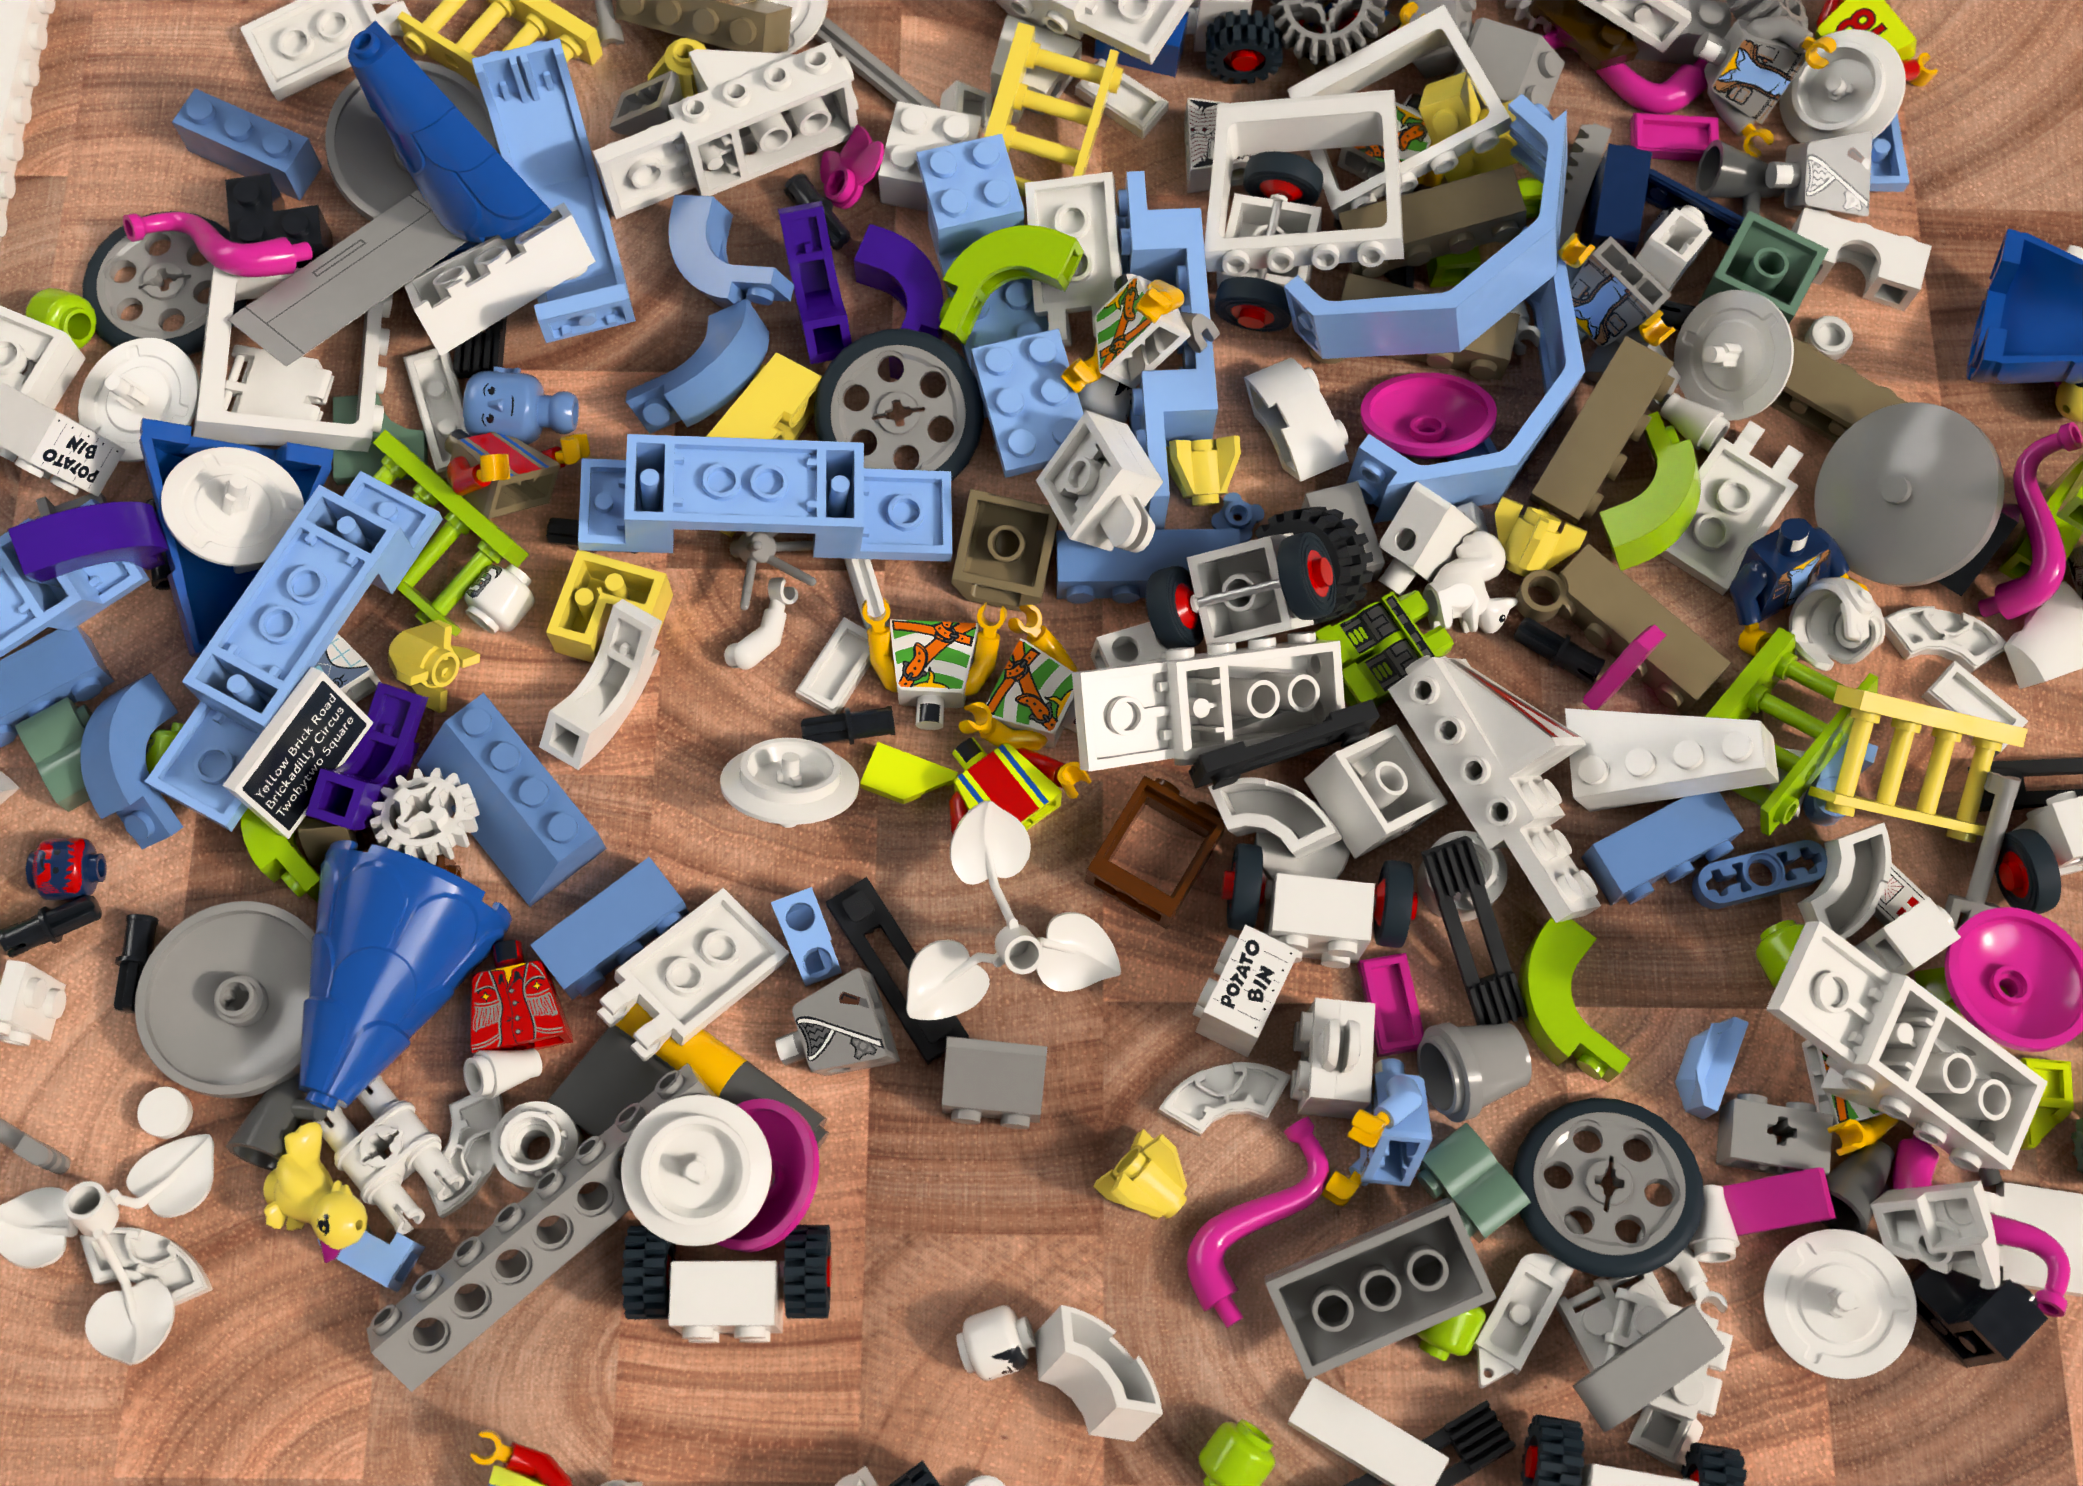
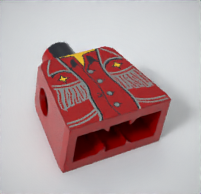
M508 940L494 944L492 948L496 969L476 973L472 978L471 1052L475 1054L482 1050H525L529 1048L540 1050L573 1043L569 1024L551 974L542 961L525 963L522 943L519 940Z

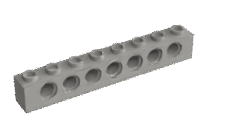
M688 1063L680 1070H673L664 1075L658 1081L655 1090L640 1103H633L624 1108L617 1116L615 1123L599 1137L593 1136L584 1141L570 1161L559 1170L553 1169L543 1175L536 1183L534 1190L519 1203H511L503 1208L489 1228L478 1237L473 1236L462 1242L455 1250L453 1257L437 1271L431 1270L422 1275L414 1284L412 1291L396 1305L390 1304L381 1309L366 1329L371 1353L411 1392L414 1391L630 1210L622 1186V1161L618 1159L624 1152L632 1132L648 1113L659 1105L678 1097L688 1095L717 1097L716 1094ZM589 1182L600 1183L591 1193H578L580 1188ZM548 1216H559L557 1222L551 1226H538L540 1221ZM507 1250H519L518 1254L512 1259L504 1261L497 1259L500 1254ZM466 1284H478V1287L470 1293H456L459 1288ZM423 1319H438L429 1327H416L417 1323Z

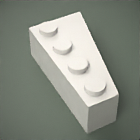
M564 203L550 209L552 213L531 229L505 240L497 235L422 272L404 285L413 309L440 357L563 281L581 276L587 271L588 266L596 262L572 214Z
M1565 708L1567 728L1581 736L1586 743L1584 747L1570 755L1569 758L1573 798L1589 812L1779 782L1774 736L1760 720Z

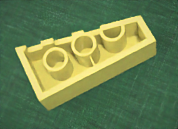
M776 352L767 364L760 366L749 386L706 437L797 440L814 415V403L822 376ZM736 531L720 532L732 538Z

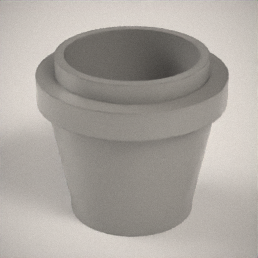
M1445 1022L1428 1027L1418 1046L1419 1076L1424 1079L1426 1095L1433 1107L1453 1122H1462L1477 1117L1482 1108L1527 1086L1531 1079L1532 1066L1527 1045L1517 1028L1510 1023L1456 1027L1452 1023Z

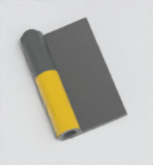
M638 1003L629 1010L623 1019L604 1032L547 1101V1103L561 1108L587 1134L592 1137H599L615 1123L617 1116L624 1108L633 1103H640L655 1090L656 1084L664 1075L673 1070H680L688 1063L718 1098L727 1100L735 1105L752 1099L766 1098L782 1102L794 1108L810 1125L817 1141L818 1150L829 1134L823 1128L827 1118L704 1029L682 1046L672 1037L668 1038L652 1057L643 1061L630 1047L637 1041L633 1037L634 1033L643 1025L653 1020V1018Z

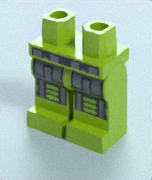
M1418 590L1398 598L1392 591L1383 596L1380 601L1366 606L1332 627L1329 624L1316 631L1317 640L1340 641L1344 701L1348 707L1372 699L1377 708L1393 698L1388 689L1408 675L1405 669L1411 663L1426 655H1430L1431 658H1440L1451 651L1454 642L1444 627L1439 625L1429 632L1422 634L1415 624L1417 621L1428 616L1430 611L1427 602Z

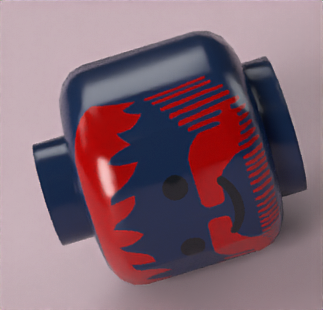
M85 838L46 839L37 846L36 851H32L28 855L26 862V878L29 887L37 890V893L43 899L50 901L75 900L84 895L91 896L95 892L98 882L105 880L107 872L104 855L97 853L92 842Z

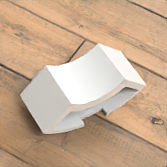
M1291 357L1244 377L1254 417L1268 433L1277 451L1283 470L1301 482L1348 462L1344 447L1349 442L1347 431L1339 419L1334 420L1324 397L1319 391L1320 386L1317 376L1310 367L1304 369Z
M1239 778L1235 783L1215 790L1212 789L1213 785L1208 787L1227 830L1237 837L1255 832L1274 835L1282 840L1290 852L1298 859H1302L1343 839L1331 819L1312 800L1296 789L1263 778Z
M1885 823L1872 825L1824 843L1827 855L1824 879L1812 895L1797 903L1805 924L1806 922L1821 921L1845 940L1861 929L1872 917L1885 885L1889 882L1891 873V845Z
M1060 1305L1035 1333L1038 1380L1058 1387L1074 1401L1084 1416L1089 1435L1135 1442L1163 1415L1159 1394L1151 1374L1140 1356L1134 1360L1125 1348L1112 1337L1116 1333L1113 1328L1084 1311Z

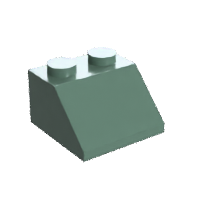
M1749 210L1698 304L1708 297L1723 291H1752L1772 301L1783 313L1788 324H1790L1829 249Z

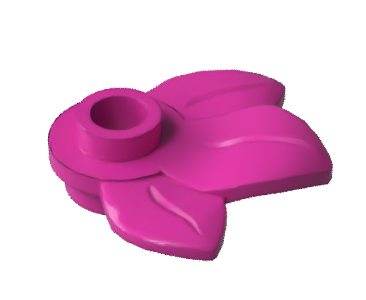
M860 125L855 126L840 153L825 151L822 156L820 178L824 183V193L831 200L833 206L839 209H848L861 198L864 185L873 179L883 160V143L880 141L873 142L870 134Z

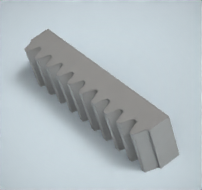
M1593 123V125H1581L1567 160L1559 247H1562L1574 233L1612 129Z

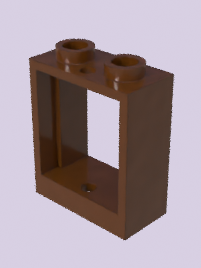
M1144 775L1087 868L1085 883L1167 929L1223 836L1226 826L1221 819V814L1214 807L1200 801L1194 804L1180 796L1179 789L1170 782L1161 778H1156L1154 781ZM1145 805L1205 838L1171 896L1111 862Z

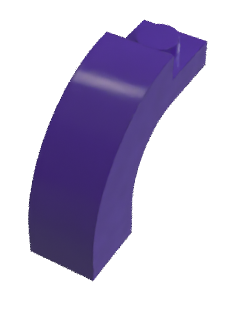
M822 201L780 208L778 213L785 244L784 247L791 282L794 284L793 291L810 364L834 360L845 347L852 343L847 313L836 276Z
M869 224L854 259L856 282L884 291L899 301L906 312L900 329L907 328L928 333L942 340L944 332L939 328L941 324L939 317L944 304L940 279L931 261L915 244L905 237ZM889 357L890 377L899 380L903 375L904 365L900 359Z
M123 501L88 505L50 514L8 529L24 575L39 582H45L75 570L108 562L126 561L150 570L165 564L161 552L169 550L154 507L143 502Z
M378 682L367 715L373 722L372 726L345 763L333 770L320 769L305 815L350 830H363L371 826L370 819L375 817L371 808L373 802H385L380 790L383 787L393 790L397 788L398 785L395 777L401 775L406 779L420 745V743L414 742L428 697Z

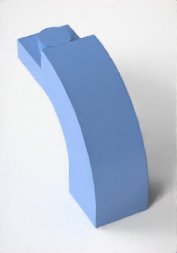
M675 194L669 219V244L676 266L690 284L723 309L744 299H748L750 303L753 302L760 305H772L773 301L791 302L794 284L775 267L729 264L726 248L733 214L713 196Z
M744 299L709 315L707 334L698 350L687 361L672 371L628 390L626 403L649 434L681 420L687 428L700 422L727 404L753 378L766 356L769 345V330L748 299Z
M152 673L113 693L95 709L85 727L80 753L84 785L99 817L103 819L116 812L124 823L127 832L136 840L141 849L171 837L183 828V825L160 792L145 783L149 776L146 765V746L149 737L159 725L178 713Z

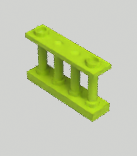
M384 429L373 442L374 445L386 454L381 460L383 466L373 477L390 486L397 477L403 479L406 474H409L418 482L412 489L415 492L412 498L432 507H435L440 502L450 510L444 517L447 522L425 545L397 589L420 609L415 614L418 620L426 624L439 619L452 625L451 634L456 637L462 629L446 615L465 595L466 591L485 568L493 562L499 564L503 558L518 568L528 557L529 553L490 519L482 515L463 496L455 494L448 482L401 441ZM472 530L482 539L477 545L480 550L431 603L414 586L461 533L466 536Z
M1780 627L1705 716L1747 720L1753 712L1759 713L1763 711L1816 739L1802 757L1775 744L1777 767L1788 772V774L1774 791L1762 785L1732 789L1737 794L1761 806V832L1767 836H1770L1780 823L1785 825L1792 819L1799 806L1801 796L1849 738L1854 718L1850 717L1851 707L1842 705V708L1827 724L1771 694V690L1780 679L1785 681L1790 678L1833 701L1837 686L1843 685L1798 662V656L1795 655V635ZM1869 673L1857 689L1878 694V676Z

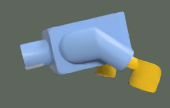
M1387 1058L1375 1064V1074L1372 1076L1371 1103L1364 1110L1359 1109L1352 1120L1353 1127L1348 1133L1349 1138L1360 1143V1158L1349 1167L1350 1178L1336 1170L1322 1192V1196L1338 1206H1345L1359 1185L1367 1186L1369 1183L1410 1187L1432 1141V1132L1424 1079L1419 1075L1405 1074L1402 1061Z

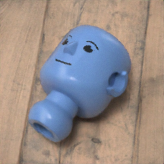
M494 366V371H481L472 375L466 384L463 400V419L465 429L471 437L496 432L517 438L528 445L540 437L543 427L551 428L559 434H568L577 428L579 416L578 398L568 391L557 392L554 395H545L540 381L533 375L521 373V368L511 369Z

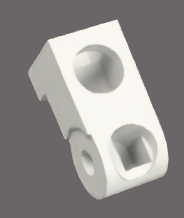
M1146 622L1096 637L1090 656L1096 669L1147 663L1148 660L1161 659V653H1164L1167 649L1156 637L1151 623Z

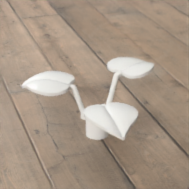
M991 800L982 801L975 805L960 820L951 839L950 860L955 873L963 882L973 885L988 879L990 888L1002 911L1007 926L998 933L995 939V954L979 952L970 957L965 946L955 940H938L922 948L913 959L908 974L906 1011L910 1018L918 1020L943 1019L958 1015L974 1007L985 996L989 987L988 974L978 965L980 962L992 963L995 967H1001L1005 963L1011 971L1017 974H1028L1036 970L1042 982L1049 988L1064 992L1083 989L1101 980L1121 974L1119 959L1110 938L1092 918L1082 913L1065 912L1054 916L1048 923L1046 938H1036L1028 928L1018 924L1000 888L997 877L1009 878L1023 869L1030 856V838L1023 824L1015 816Z
M201 1134L181 1138L160 1146L143 1156L132 1167L126 1179L129 1191L138 1198L124 1196L117 1189L107 1193L99 1183L86 1181L75 1185L68 1192L56 1187L35 1189L0 1205V1254L16 1266L35 1269L56 1262L65 1251L66 1237L76 1236L78 1229L82 1234L94 1237L120 1283L122 1291H111L97 1299L87 1314L85 1329L91 1345L100 1354L130 1366L143 1362L163 1344L171 1330L175 1316L173 1296L160 1280L154 1278L146 1279L133 1287L131 1286V1282L107 1238V1234L115 1228L119 1218L117 1206L123 1205L134 1209H141L148 1204L155 1215L164 1218L184 1215L195 1209L207 1197L213 1183L214 1141L209 1134Z

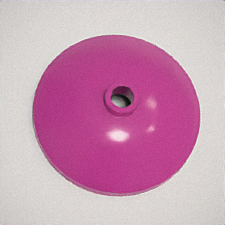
M1412 373L1388 379L1372 388L1362 401L1360 417L1362 426L1367 434L1372 435L1399 454L1413 458L1438 459L1465 453L1484 442L1495 429L1497 407L1495 401L1486 390L1469 380L1442 373Z
M1999 907L1982 911L1968 919L1957 929L1956 932L1961 938L1947 947L1945 978L1953 1001L1970 1024L1994 1042L2011 1049L2026 1052H2043L2058 1048L2071 1041L2083 1031V951L2065 930L2044 916L2012 907ZM2000 986H2003L2008 991L2009 996L2001 990Z
M766 1098L752 1099L737 1104L738 1107L752 1117L763 1132L770 1150L772 1165L769 1190L756 1216L741 1231L723 1241L717 1242L722 1247L740 1252H754L766 1249L789 1235L807 1212L818 1182L819 1151L810 1125L794 1108L782 1102Z

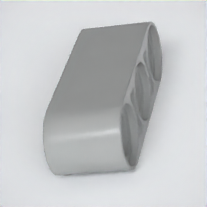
M1692 1303L1576 1382L1573 1388L1599 1426L1606 1432L1634 1415L1719 1355L1725 1347L1694 1303Z

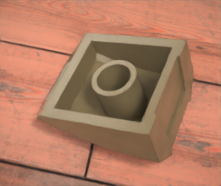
M970 489L951 584L968 601L981 604L987 602V605L1000 608L1004 606L1009 610L1022 612L1019 609L1020 605H1036L1041 603L1056 541V532L1059 527V520L1051 506Z

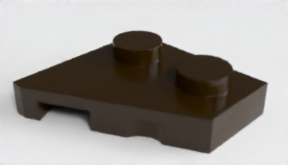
M1532 0L1528 8L1530 15L1535 19L1542 16L1558 30L1556 37L1567 47L1575 49L1579 53L1580 58L1595 71L1632 61L1639 51L1630 32L1578 0Z

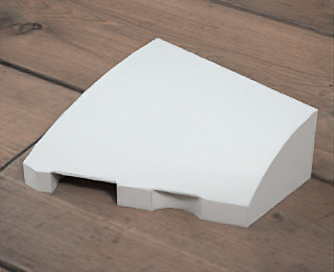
M2066 581L2061 582L2059 589L2048 601L2028 614L2025 618L2023 629L2013 633L2003 646L2019 689L2043 683L2083 668V600Z
M1981 1181L1887 1190L1870 1204L1883 1245L1893 1255L1906 1260L1911 1258L1919 1259L1925 1262L1929 1268L1944 1274L1955 1270L1981 1280L1980 1287L1985 1289H1996L2001 1284L1996 1237Z

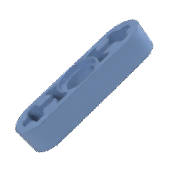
M1801 840L1713 862L1706 865L1696 874L1692 881V892L1695 899L1702 906L1709 909H1720L1808 887L1826 874V850L1815 841ZM1800 856L1804 860L1812 859L1814 866L1809 871L1805 867L1791 869L1785 874L1784 866L1792 864ZM1761 863L1770 869L1772 882L1769 886H1759L1751 880L1749 876L1751 864ZM1712 875L1716 882L1730 880L1736 875L1737 883L1726 887L1720 893V896L1717 890H1708L1706 886L1712 879Z

